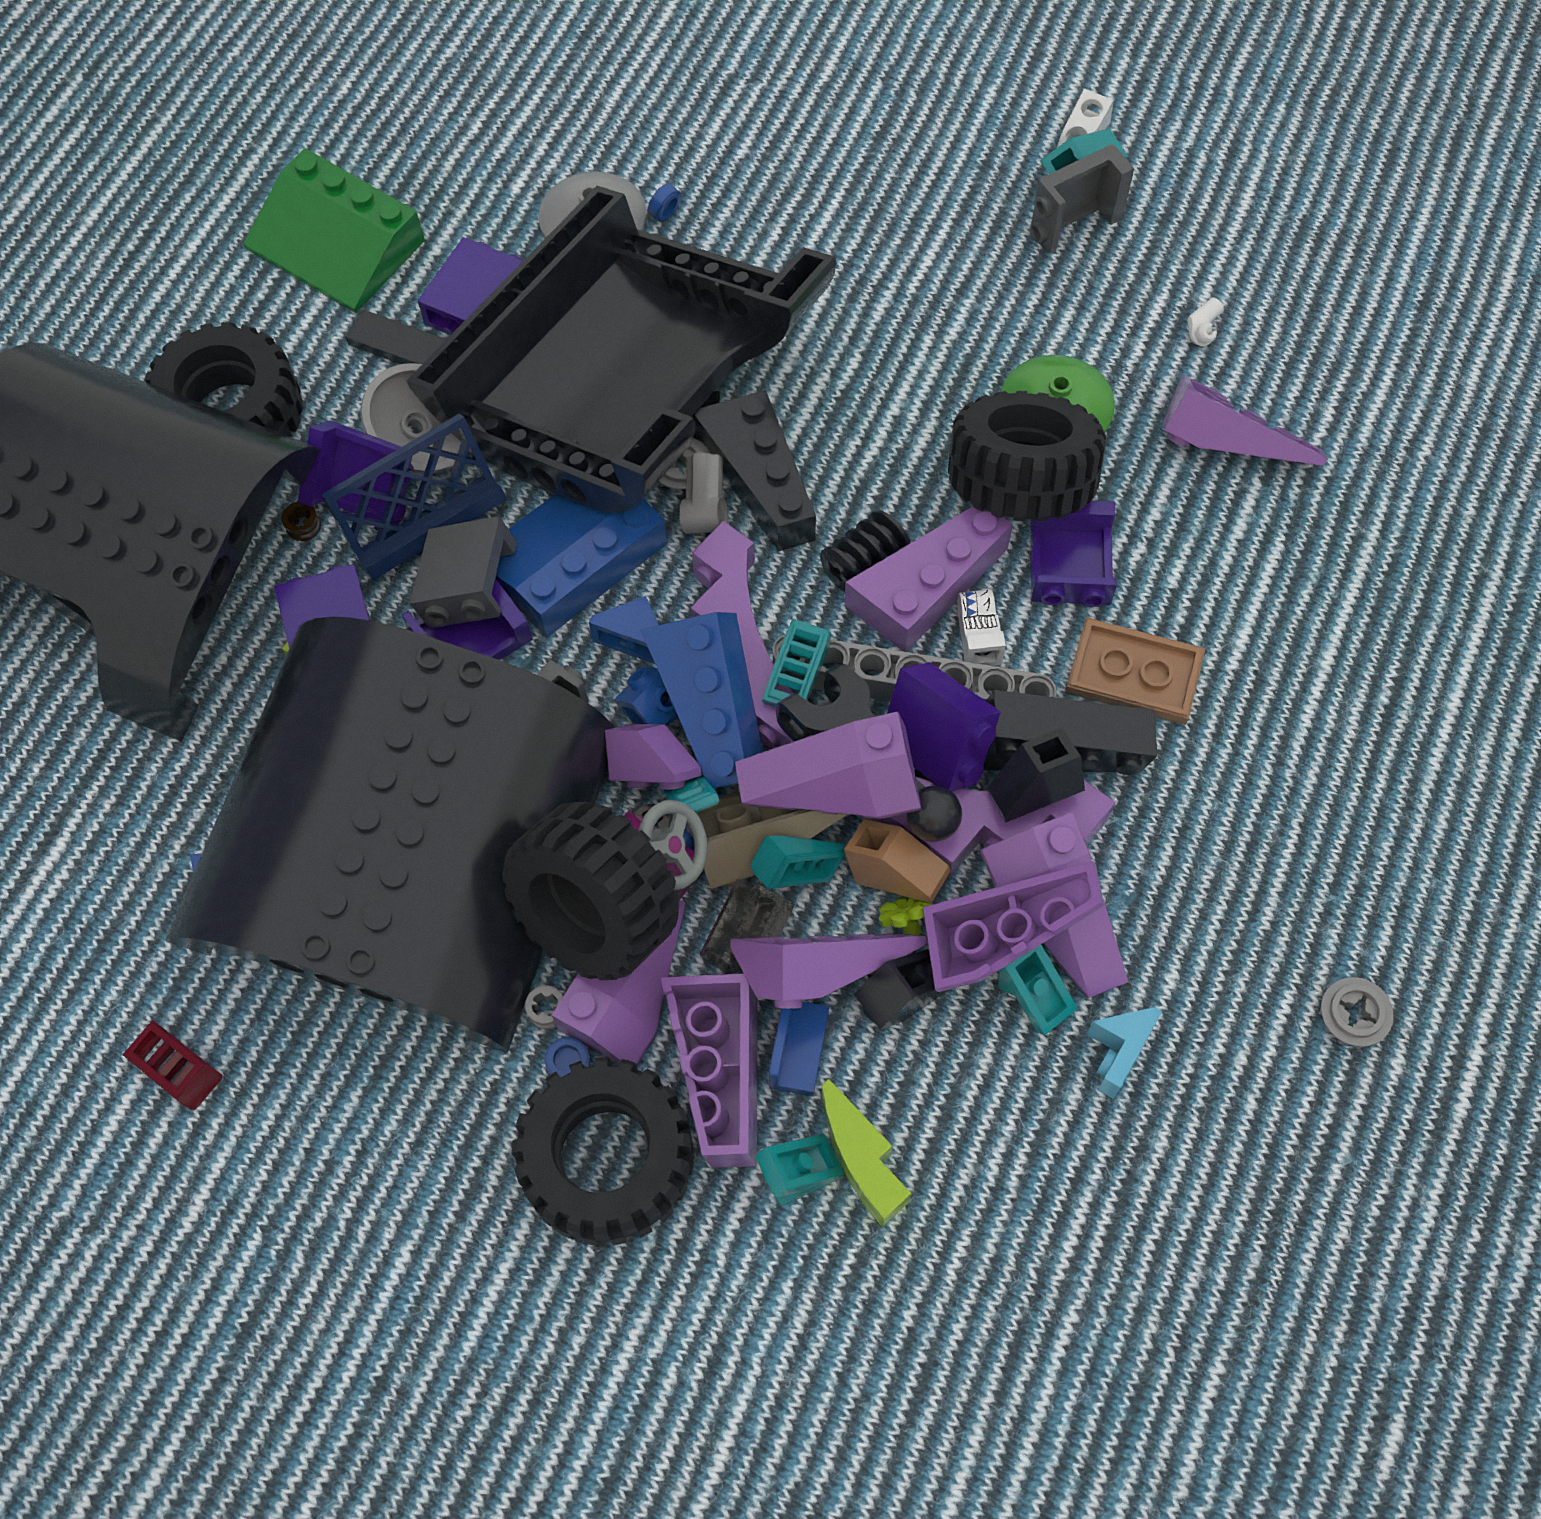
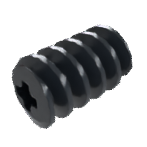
M874 510L869 514L868 519L861 520L856 528L849 529L844 537L837 538L832 546L825 547L820 553V560L829 579L845 592L847 580L860 574L859 570L863 572L872 567V562L874 564L879 563L885 559L884 553L889 557L898 551L897 546L904 548L910 544V540L896 519L882 510Z

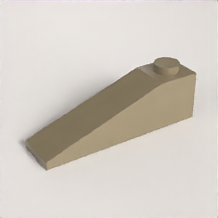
M740 792L719 796L720 801L718 804L696 812L703 823L707 836L708 851L704 870L710 889L719 886H733L742 879L754 876L755 874L751 870V862L766 836L778 835L811 839L848 814L838 813V815L814 810H786L747 806L742 804Z

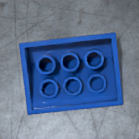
M554 494L509 528V531L517 541L515 554L499 558L495 579L521 613L548 638L668 544L665 519L644 499L631 510L622 513H608L590 509Z

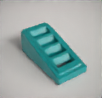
M792 619L762 697V703L776 707L778 702L791 695L777 690L779 685L800 691L799 695L808 701L831 645L830 631ZM794 654L809 659L811 662L807 664L792 659L791 655ZM787 670L805 676V678L801 680L786 675L784 672Z
M703 775L685 780L683 788L660 789L664 801H680L692 808L695 813L714 806L720 801L717 793Z
M778 835L766 836L751 862V870L767 889L830 882L845 856L844 848L846 846L843 843Z

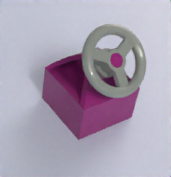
M665 800L655 804L647 811L643 819L628 810L624 816L632 821L631 826L637 831L643 830L651 838L649 843L653 848L660 850L665 857V866L667 870L673 872L676 880L674 890L679 892L680 900L699 877L705 866L708 843L702 821L692 808L676 800ZM673 813L670 827L657 828L654 826L660 817ZM686 822L693 835L694 850L685 845L683 833Z

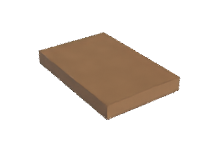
M1086 617L1065 693L1110 705L1154 710L1155 717L1186 725L1206 648Z

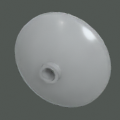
M599 171L578 173L561 180L547 192L539 208L540 229L545 239L596 186H601L625 194L637 229L644 231L647 221L644 198L631 182L618 175Z
M408 363L396 365L384 370L371 381L363 396L360 409L364 433L403 447L441 424L421 403L406 382L422 364ZM408 426L416 427L420 433H412ZM450 433L445 438L442 450L458 454L461 441ZM420 451L413 455L411 464L414 467V472L424 474L430 456L429 453ZM439 456L434 473L452 468L455 460Z

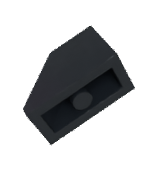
M926 949L886 961L854 995L863 1006L865 1015L879 1029H883L905 1021L949 990L941 992L935 990L930 951Z

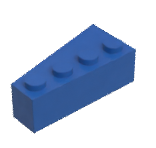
M713 612L641 629V633L705 779L712 788L738 784L735 762L763 752L737 613Z

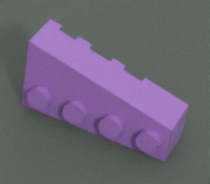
M971 507L848 580L845 584V607L900 650L907 652L957 601L958 593L966 592L1005 553L1009 546L1013 524L1004 517L993 516L990 511H980Z
M744 974L661 977L670 1011L671 1025L680 1054L681 1068L688 1088L689 1102L702 1156L712 1168L757 1166L755 1155L757 1154L758 997L755 996Z

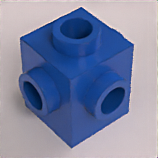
M646 666L635 671L627 681L628 686L614 699L615 703L633 724H665L667 726L678 718L657 667Z

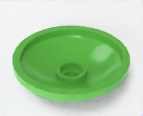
M1044 355L1023 362L1008 375L1001 392L1006 391L1007 393L1027 391L1031 394H1038V392L1049 394L1050 397L1058 398L1060 396L1068 399L1073 405L1079 404L1085 407L1088 414L1093 413L1102 425L1105 433L1110 427L1115 409L1113 391L1105 377L1090 364L1065 355Z

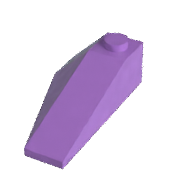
M1184 374L1182 375L1162 422L1164 430L1168 432L1166 437L1172 442L1186 448L1191 443L1204 449L1325 465L1328 458L1323 450L1279 426H1275L1273 430L1266 427L1268 422L1249 409L1241 408L1239 412L1233 410L1234 405L1227 401L1228 397Z
M1072 812L980 850L995 888L1092 862ZM1105 903L1100 909L1043 943L1053 954V959L1086 998L1093 997L1129 982Z
M680 900L678 921L676 927L672 930V934L630 975L624 978H617L616 980L599 981L598 978L588 979L581 977L580 972L578 973L552 1014L558 1031L580 1040L585 1046L605 1057H609L610 1060L619 1065L621 1060L625 1059L636 1062V1066H638L657 1035L660 1021L659 1016L665 995L661 977L669 976L686 906L684 901Z
M902 933L847 935V937L820 935L807 936V939H784V937L731 939V950L755 996L775 1000V1008H801L802 1000L822 998L879 969L886 961L903 957L927 945V936Z

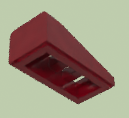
M154 1020L147 1025L122 1054L173 1098L192 1111L201 1105L222 1079L220 1072ZM161 1039L164 1040L162 1045L146 1062L144 1058ZM174 1050H176L174 1054L169 1058V1060L163 1065V1067L159 1071H157L158 1068L164 1063V1061L170 1056V1054ZM187 1061H189V1063L184 1067V1069L171 1082L170 1080L178 1073V1071L184 1066V1064Z

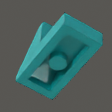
M1039 945L999 970L998 987L1017 998L1035 1031L1043 1035L1049 1033L1078 1009L1042 945Z
M825 1133L769 1146L755 1155L763 1172L764 1179L780 1205H787L845 1175Z

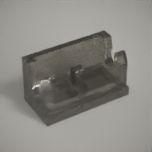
M737 879L699 955L725 974H744L731 950V939L780 937L795 904L790 900H786L773 889H767L762 882L758 881L754 887L744 879Z

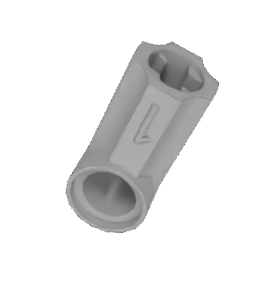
M694 453L691 457H687L686 499L681 501L679 511L681 527L685 534L712 533L723 521L728 524V508L722 496L723 458L719 455Z

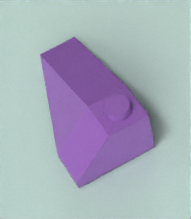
M899 712L854 721L735 762L743 805L786 810H814L838 815V813L862 815L864 818L882 819L922 810L906 726Z
M1094 861L923 907L935 990L941 992L981 982L1103 907L1104 902Z

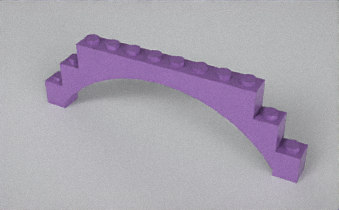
M723 521L692 552L694 575L702 585L709 589L691 607V616L696 617L713 612L737 613L761 743L769 748L774 746L777 748L793 741L779 726L776 718V707L762 703V697L774 664L759 635L750 604L748 570L755 564L754 542ZM779 685L777 688L779 691L794 694L788 687ZM916 777L925 787L938 786L936 783ZM1084 780L1085 791L1005 823L990 798L988 791L960 789L952 792L957 796L962 806L961 824L951 837L939 842L926 841L915 835L907 823L906 813L882 819L858 816L862 819L902 827L949 865L950 873L947 877L950 878L980 841L984 844V848L1071 812L1087 846L1109 820L1116 802Z

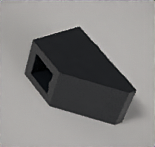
M1063 728L1022 743L988 786V794L1005 823L1085 791L1081 756Z

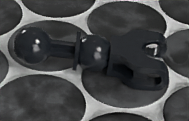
M843 663L834 665L826 671L823 685L824 693L831 703L825 706L814 705L798 694H791L776 704V718L779 726L795 742L854 721L876 717L869 708L870 690L865 680ZM916 779L922 810L906 813L910 829L915 835L926 841L939 842L948 839L958 830L962 821V806L959 799L947 788L941 786L925 787Z

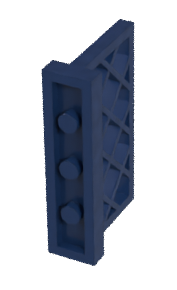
M460 413L321 494L351 547L356 562L372 580L423 551L428 529L472 521L507 500L502 487L495 482L464 416ZM459 429L463 439L458 454L442 450L446 436ZM420 451L430 454L424 474L407 470L411 457ZM468 451L470 452L472 457L467 456ZM439 456L455 460L449 480L433 476ZM464 462L477 466L481 477L469 484L458 482ZM384 472L396 474L390 494L373 490L377 476ZM405 476L422 480L415 500L399 496ZM430 483L447 486L442 500L435 504L424 502ZM350 492L361 495L355 514L342 512L336 501ZM370 497L387 501L381 520L364 516ZM396 503L413 507L409 520L402 524L390 522ZM346 520L353 521L351 528ZM367 524L379 527L375 540L361 548L357 540L361 525Z

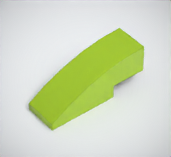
M828 1079L822 1084V1102L826 1124L835 1153L858 1197L883 1228L909 1203L912 1193L884 1165V1162L891 1156L892 1145Z

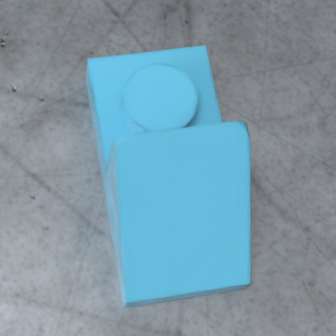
M1153 1007L1092 1022L1087 1035L1111 1048L1097 1071L1098 1074L1104 1077L1098 1091L1112 1099L1115 1098L1162 1011Z

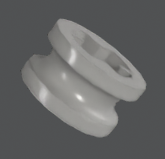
M549 985L539 986L528 994L525 1001V1010L531 1023L537 1028L543 1030L556 1028L552 1015L548 1016L544 1012L536 1015L535 1011H540L538 1002L543 999L548 1003L555 1000L558 1004L560 1003L563 995L557 988ZM553 1004L554 1010L556 1009L558 1004Z

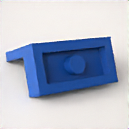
M802 1001L801 1008H781L769 1070V1089L814 1097L829 1006Z

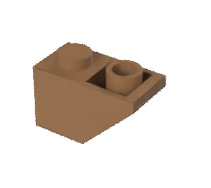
M863 819L844 848L856 884L929 903L933 902L950 873L948 864L902 827Z

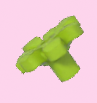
M906 896L899 897L894 900V903L885 902L879 907L881 914L879 921L884 928L893 925L896 928L902 927L904 934L920 935L922 930L918 920L924 917L923 907L933 904L907 898Z

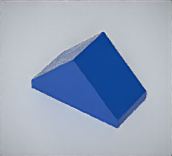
M646 596L591 616L588 623L593 642L655 664L641 633V629L659 625Z

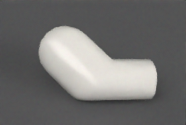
M1217 298L1209 299L1187 319L1190 340L1198 346H1207L1216 338L1217 330L1212 331L1211 327L1213 324L1210 322L1224 310L1222 303Z

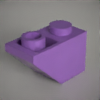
M629 724L605 730L609 780L627 781V787L629 788L648 787L653 785V782H657L660 785V789L669 790L685 787V780L702 776L700 765L665 724Z

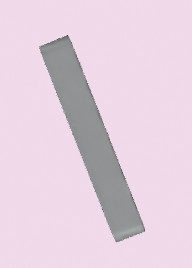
M785 635L780 636L773 645L774 665ZM831 640L829 651L823 665L827 663H843L849 666L868 684L871 699L889 702L892 698L900 668L928 662L985 701L990 696L986 692L989 689L1056 697L1057 694L1054 682L1048 676L1039 673ZM794 654L791 655L797 657L799 659L798 661L807 664H810L811 660ZM823 665L813 689L824 691L823 685L826 671L828 670ZM874 669L880 672V674L869 676L864 671ZM787 670L784 672L786 675L801 680L805 678V676Z

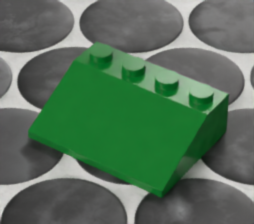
M304 148L280 172L243 245L245 249L352 312L357 313L422 245L425 239L416 210Z

